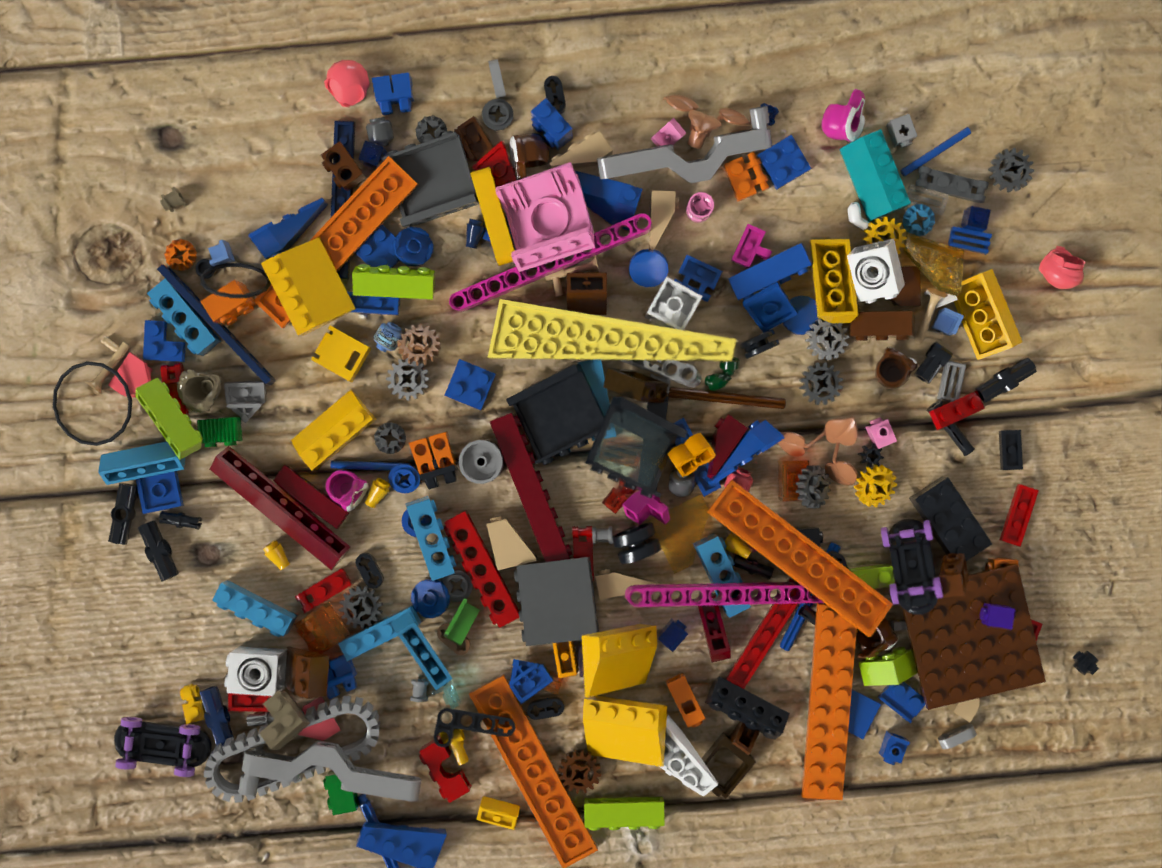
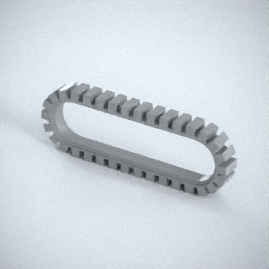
M343 696L342 704H340L338 697L330 700L329 708L327 703L324 702L319 704L317 711L314 706L308 708L305 715L310 722L306 727L346 713L355 714L362 718L367 727L364 737L341 747L347 757L350 758L351 756L353 761L360 759L361 752L366 756L371 752V748L375 747L380 732V721L377 710L373 711V705L367 702L362 706L363 698L357 696L354 703L351 702V696ZM268 724L261 726L259 733L262 730H264L268 726ZM256 728L250 730L247 736L244 732L237 735L236 740L233 737L226 739L224 745L218 744L214 751L211 752L205 765L204 777H207L205 781L207 787H214L212 793L216 797L223 792L222 800L229 802L231 796H234L235 803L243 802L245 795L238 793L239 784H233L225 780L220 773L219 765L222 760L229 756L266 743ZM309 766L300 773L298 782L302 781L303 775H305L306 779L313 777L315 769L318 774L324 773L326 767ZM259 778L257 792L259 796L267 794L269 788L273 792L279 790L280 783L284 788L289 786L291 782ZM256 795L246 796V797H247V799H248V801H249V800L255 799V798H256Z

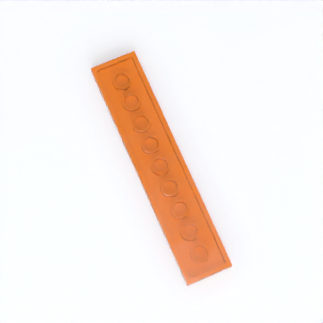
M388 156L311 240L318 237L321 239L338 272L419 184ZM272 284L267 291L259 294L254 299V302L281 328H285L291 322Z
M733 480L727 484L707 511V513L868 637L873 635L892 607L893 603Z
M817 603L802 797L843 800L857 628L825 603Z
M503 674L470 692L469 696L479 713L506 717L514 721L515 732L509 737L491 735L562 868H566L598 851L595 841L588 828H585L581 815L565 786L563 787L562 780L559 779L554 765L520 702L511 690L505 675ZM490 719L483 720L489 730L492 727V721ZM495 720L496 727L493 732H498L497 728H502L504 733L512 730L509 722H506L505 725H499V720Z

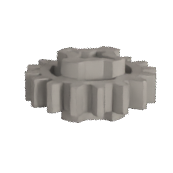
M821 319L815 320L816 325L810 324L812 331H806V334L810 336L808 339H805V342H810L807 349L814 350L812 356L819 354L818 359L820 360L824 359V357L826 360H831L832 357L834 359L838 358V353L842 354L845 352L843 347L849 345L845 342V339H848L849 336L844 334L848 329L841 328L843 323H829ZM825 337H829L830 341H825Z
M408 358L405 362L402 359H398L399 365L393 363L394 370L387 371L391 374V377L386 378L387 381H391V384L387 387L389 389L394 388L392 394L396 395L399 393V399H403L404 396H406L407 401H410L411 396L414 399H418L417 394L424 395L425 393L422 389L429 388L425 384L426 381L430 380V378L425 377V374L429 371L422 370L424 367L423 363L416 366V361L409 364ZM405 366L414 367L410 371H405L403 369V367ZM419 373L421 375L420 385L417 383V376L419 375ZM396 374L399 375V382L397 383V385L395 380ZM405 375H412V377L410 378L412 380L411 383H405ZM407 387H411L414 390L412 392H403Z

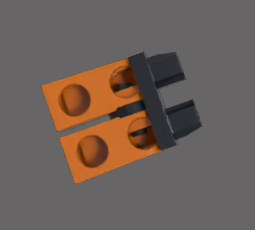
M447 431L409 443L421 481H425L428 490L439 487L436 476L442 474L446 484L457 481L455 471L457 466Z

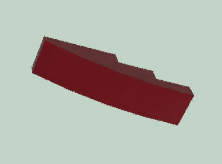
M284 465L273 480L292 497L336 529H339L349 515L348 511H345L339 504L331 500L325 492L316 488L289 466Z

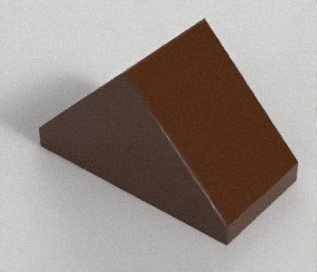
M739 722L729 738L735 746L749 755L760 732L749 729L744 723Z

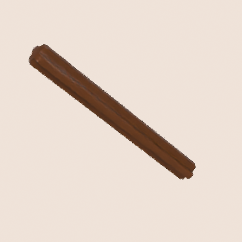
M670 387L668 393L670 398L776 409H785L786 399L678 387Z

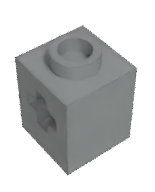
M910 114L890 120L886 125L893 147H907L913 144L912 141L917 137Z

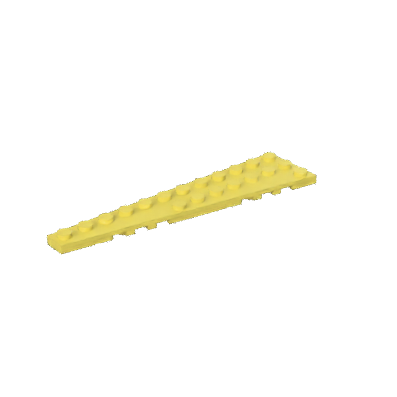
M500 299L488 358L733 361L736 339Z

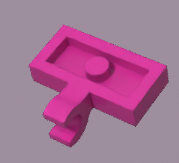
M747 224L731 261L749 269L755 255L764 260L769 259L772 251L760 246L766 231Z

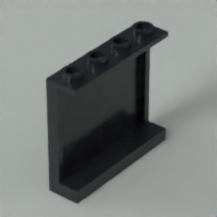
M574 364L506 399L508 405L514 407L538 459L535 461L536 464H549L554 461L553 457L559 454L563 457L572 452L571 448L577 446L579 449L589 444V439L596 438L605 417L580 364Z

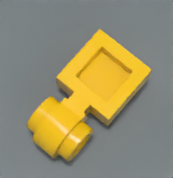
M185 685L180 689V696L182 700L188 701L182 704L186 724L205 720V708L202 699H196L200 696L198 685Z

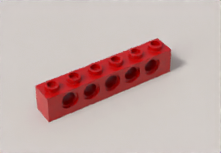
M466 510L445 521L444 531L448 537H452L454 541L452 546L456 554H461L464 560L461 563L465 571H470L473 577L471 583L475 590L479 589L482 595L480 600L483 606H488L491 612L489 617L494 625L497 624L501 628L518 619L519 609L468 511ZM460 529L467 531V539L462 540L458 537ZM468 547H474L477 550L475 557H470L467 554ZM479 564L486 567V573L483 575L478 574L476 571V566ZM487 582L494 583L495 591L488 592L485 589V584ZM496 600H502L505 604V607L503 609H497L494 606V602Z

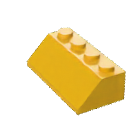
M850 239L810 240L818 318L829 323H851L858 316L855 286L847 255L851 252Z
M993 269L952 285L958 300L953 302L958 313L964 315L962 323L977 360L1022 343Z
M351 389L291 439V442L307 466L312 471L318 470L377 419Z

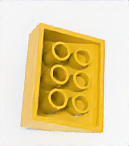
M319 237L277 254L261 263L298 336H304L356 309Z
M636 624L582 635L585 697H592L646 683L657 649L656 625Z
M597 695L584 699L583 724L587 750L591 752V755L660 767L664 766L666 705Z

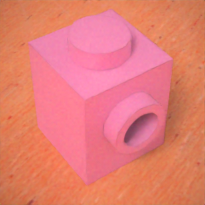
M876 418L869 421L871 425L865 427L872 444H875V449L897 442L888 419Z

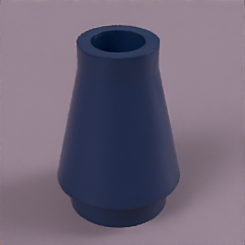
M469 219L466 228V247L477 249L486 228L484 227L485 222Z

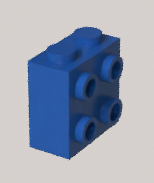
M546 98L531 110L533 128L538 133L542 132L544 134L545 140L551 148L555 147L559 151L573 138L572 127Z

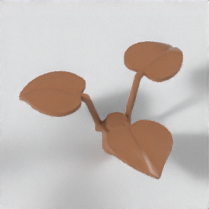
M671 95L663 99L673 108L689 112L688 115L691 119L689 130L691 133L687 144L693 148L701 149L703 147L705 138L709 137L711 131L721 127L720 120L724 119L726 122L735 125H751V122L743 114L733 109H720V115L716 119L713 116L694 111L698 109V105L687 97Z
M854 417L829 420L825 425L824 431L808 444H805V438L797 433L780 432L785 438L778 442L779 446L787 454L797 457L803 456L806 452L805 448H809L826 435V439L830 443H836L832 459L833 463H826L825 465L826 474H829V478L839 484H855L857 479L855 468L847 462H837L840 443L845 446H851L857 440L858 431Z

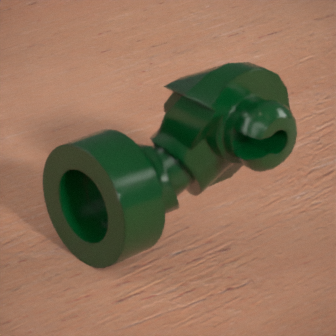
M733 357V361H719V367L723 372L708 375L705 378V384L710 390L715 391L725 387L728 381L732 379L731 376L735 370L739 368V358Z

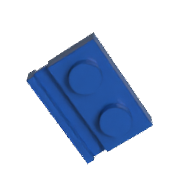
M905 682L899 685H887L882 694L878 696L881 701L909 723L925 706L924 697Z

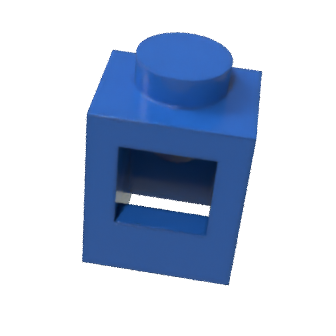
M886 731L879 754L886 763L895 765L896 762L902 763L910 741L903 736ZM897 748L896 753L892 754V750Z

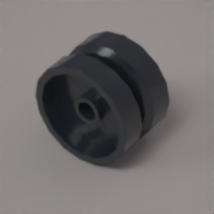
M652 522L627 528L611 537L616 548H623L617 554L621 564H628L647 558L662 550L659 539H649L656 533Z

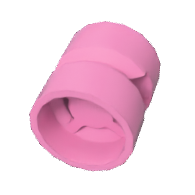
M698 192L691 196L686 207V213L690 220L701 223L710 217L714 209L712 197L705 192Z

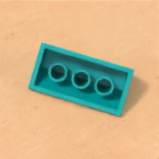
M881 129L839 149L868 222L901 210L911 204Z

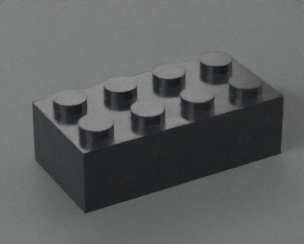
M949 477L938 478L909 498L924 521L930 520L933 535L946 555L951 553L964 554L966 561L992 545V542Z

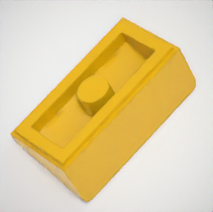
M483 796L476 820L514 830L520 806Z

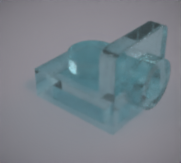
M452 680L439 689L435 690L433 688L431 691L432 695L443 691V699L446 705H450L451 709L458 707L461 703Z

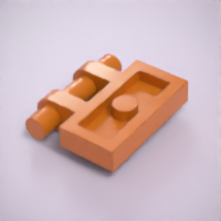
M755 152L748 154L750 162L746 164L743 157H740L723 165L738 202L756 195L755 186L760 185L762 191L769 189L767 175H764L760 166L762 163L760 158H757ZM752 168L757 177L754 180L751 179L748 172Z

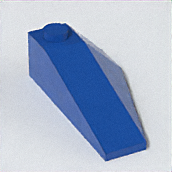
M575 171L579 177L586 205L595 214H598L610 225H615L635 215L643 189L623 182L600 179L599 176ZM622 227V229L630 231L629 228Z
M320 198L301 207L298 210V214H287L282 217L281 222L277 224L270 222L248 236L265 259L268 260L277 254L289 250L328 204L323 198Z
M758 420L754 421L748 426L749 430L744 433L717 474L708 483L710 485L716 484L738 469L739 465L742 466L751 461L755 454L758 455L761 452H765L784 439L783 434L766 420L761 422Z

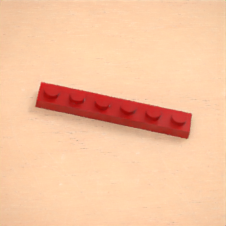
M790 578L787 580V582H795ZM796 588L791 590V597H793L796 594ZM798 603L772 604L727 675L726 679L745 689Z

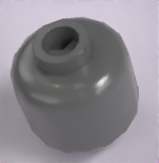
M385 117L370 119V123L366 125L369 142L377 144V147L389 145L388 141L394 138L391 121L385 120Z
M674 469L669 477V490L677 497H685L693 492L695 485L694 473L682 477L678 470Z

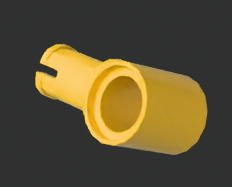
M455 729L452 744L448 747L453 751L458 765H462L469 761L463 746L465 736L463 730ZM445 732L441 733L442 742L445 744L448 742L449 736Z

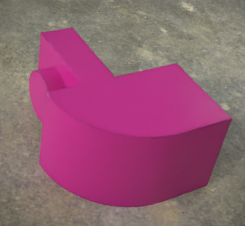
M638 491L622 504L625 515L639 525L650 515L663 524L670 520L669 509L663 502H660L659 497L652 496L650 499L641 495V491Z

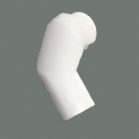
M853 202L849 205V222L862 230H866L870 222L861 218L860 204Z

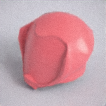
M341 60L334 63L327 71V78L324 84L341 106L350 107V105L353 106L366 97L370 82L367 71L360 63L354 60Z
M1056 246V249L1051 250L1043 258L1039 270L1052 286L1059 289H1071L1083 282L1085 261L1071 255L1064 247Z

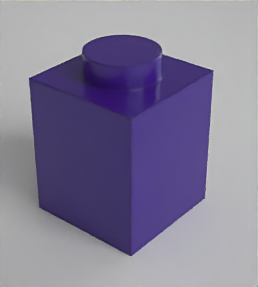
M984 603V608H981L980 611L981 623L992 627L1012 629L1015 609L1009 606Z

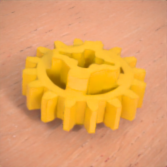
M882 217V222L879 218H876L875 224L868 223L870 229L863 231L867 234V237H863L862 240L867 241V244H872V238L875 243L884 241L878 235H885L888 240L894 238L897 253L901 254L899 248H905L902 240L907 239V237L902 236V233L906 230L899 228L902 223H895V218H890L888 221L887 217ZM885 225L882 230L875 231L878 227Z
M874 464L873 469L867 466V472L861 471L862 477L856 479L859 483L854 486L858 490L855 492V495L859 498L860 502L868 507H871V505L878 507L879 503L885 505L884 500H891L889 495L895 494L893 487L897 486V483L894 482L896 476L892 474L893 471L883 465L878 466Z

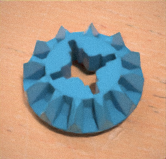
M913 205L906 210L903 216V226L913 236L926 235L935 224V214L926 205ZM917 214L920 217H927L922 221V228L919 224H911L917 219Z

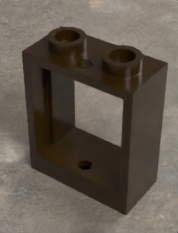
M608 368L603 388L639 402L664 403L669 384L634 370Z
M723 732L701 759L707 765L721 746L724 745L743 761L724 786L718 784L711 790L716 796H723L726 799L753 767L756 760L751 754L748 755L735 746L729 736Z

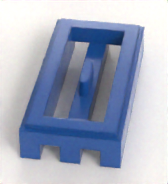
M953 226L951 227L947 247L986 255L989 252L988 246H990L989 241L992 234ZM955 233L984 238L985 240L983 241L969 237L955 235ZM953 240L983 245V248L954 243Z

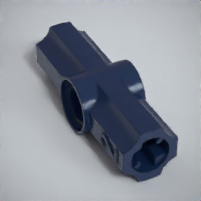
M212 686L201 690L200 696L205 708L204 718L206 725L209 729L211 728L217 746L220 743L224 745L225 740L233 737L229 724L230 714L228 708L223 705L218 686Z

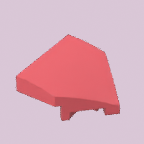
M129 352L117 372L127 383L131 397L134 398L136 397V388L151 381L153 369L148 367L147 363L138 356ZM114 375L108 386L126 397L123 384Z
M318 697L303 706L301 711L306 715L307 709L313 706L317 711L319 704L325 701L322 697ZM333 717L306 727L297 735L324 741L341 731Z

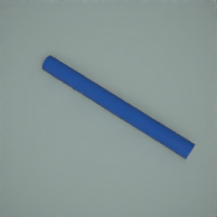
M966 127L901 169V174L904 177L970 135L971 130Z
M331 460L330 467L337 469L391 471L394 466L400 463Z

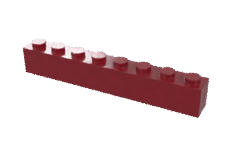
M509 413L489 421L545 562L571 559L570 556L573 553L570 545H565L563 537L566 535L562 525L558 526L555 520L558 518L557 512L554 507L550 508L548 503L551 500L547 489L543 490L540 482L544 480L540 470L536 471L534 468L535 457L532 452L528 453L526 445H529L525 433L521 435L518 428L522 426L518 415L514 416L513 413Z
M227 446L216 455L209 470L331 571L344 558L351 546L234 449Z

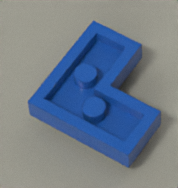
M145 320L143 360L185 362L186 342L166 341V321Z

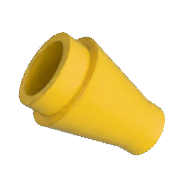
M377 478L372 482L365 504L375 508L390 492L389 488L391 485L387 481Z
M732 532L724 541L726 544L725 550L739 555L746 560L753 551L740 537Z
M277 540L263 548L264 555L279 570L290 565L281 543H278Z

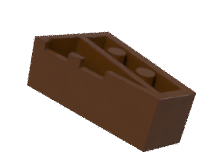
M913 311L858 312V316L850 323V336L855 338V341H868V338H876V341H888V338L906 341L909 338H915V314Z

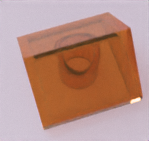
M809 460L778 461V500L799 501L798 497L800 494L796 493L798 489L796 482L800 480L798 474H802L801 469H806V466H809Z

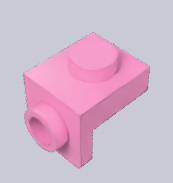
M673 118L651 137V140L657 147L674 145L686 132Z

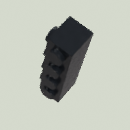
M720 676L712 683L705 703L710 705L713 710L727 714L730 719L744 723L749 729L757 730L769 739H777L783 734L790 715L787 711Z

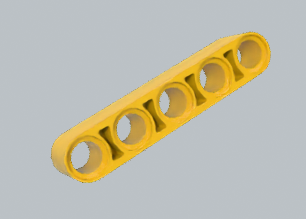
M487 167L470 172L497 264L501 266L514 262L511 252L515 251L501 202L496 194V185L491 169Z

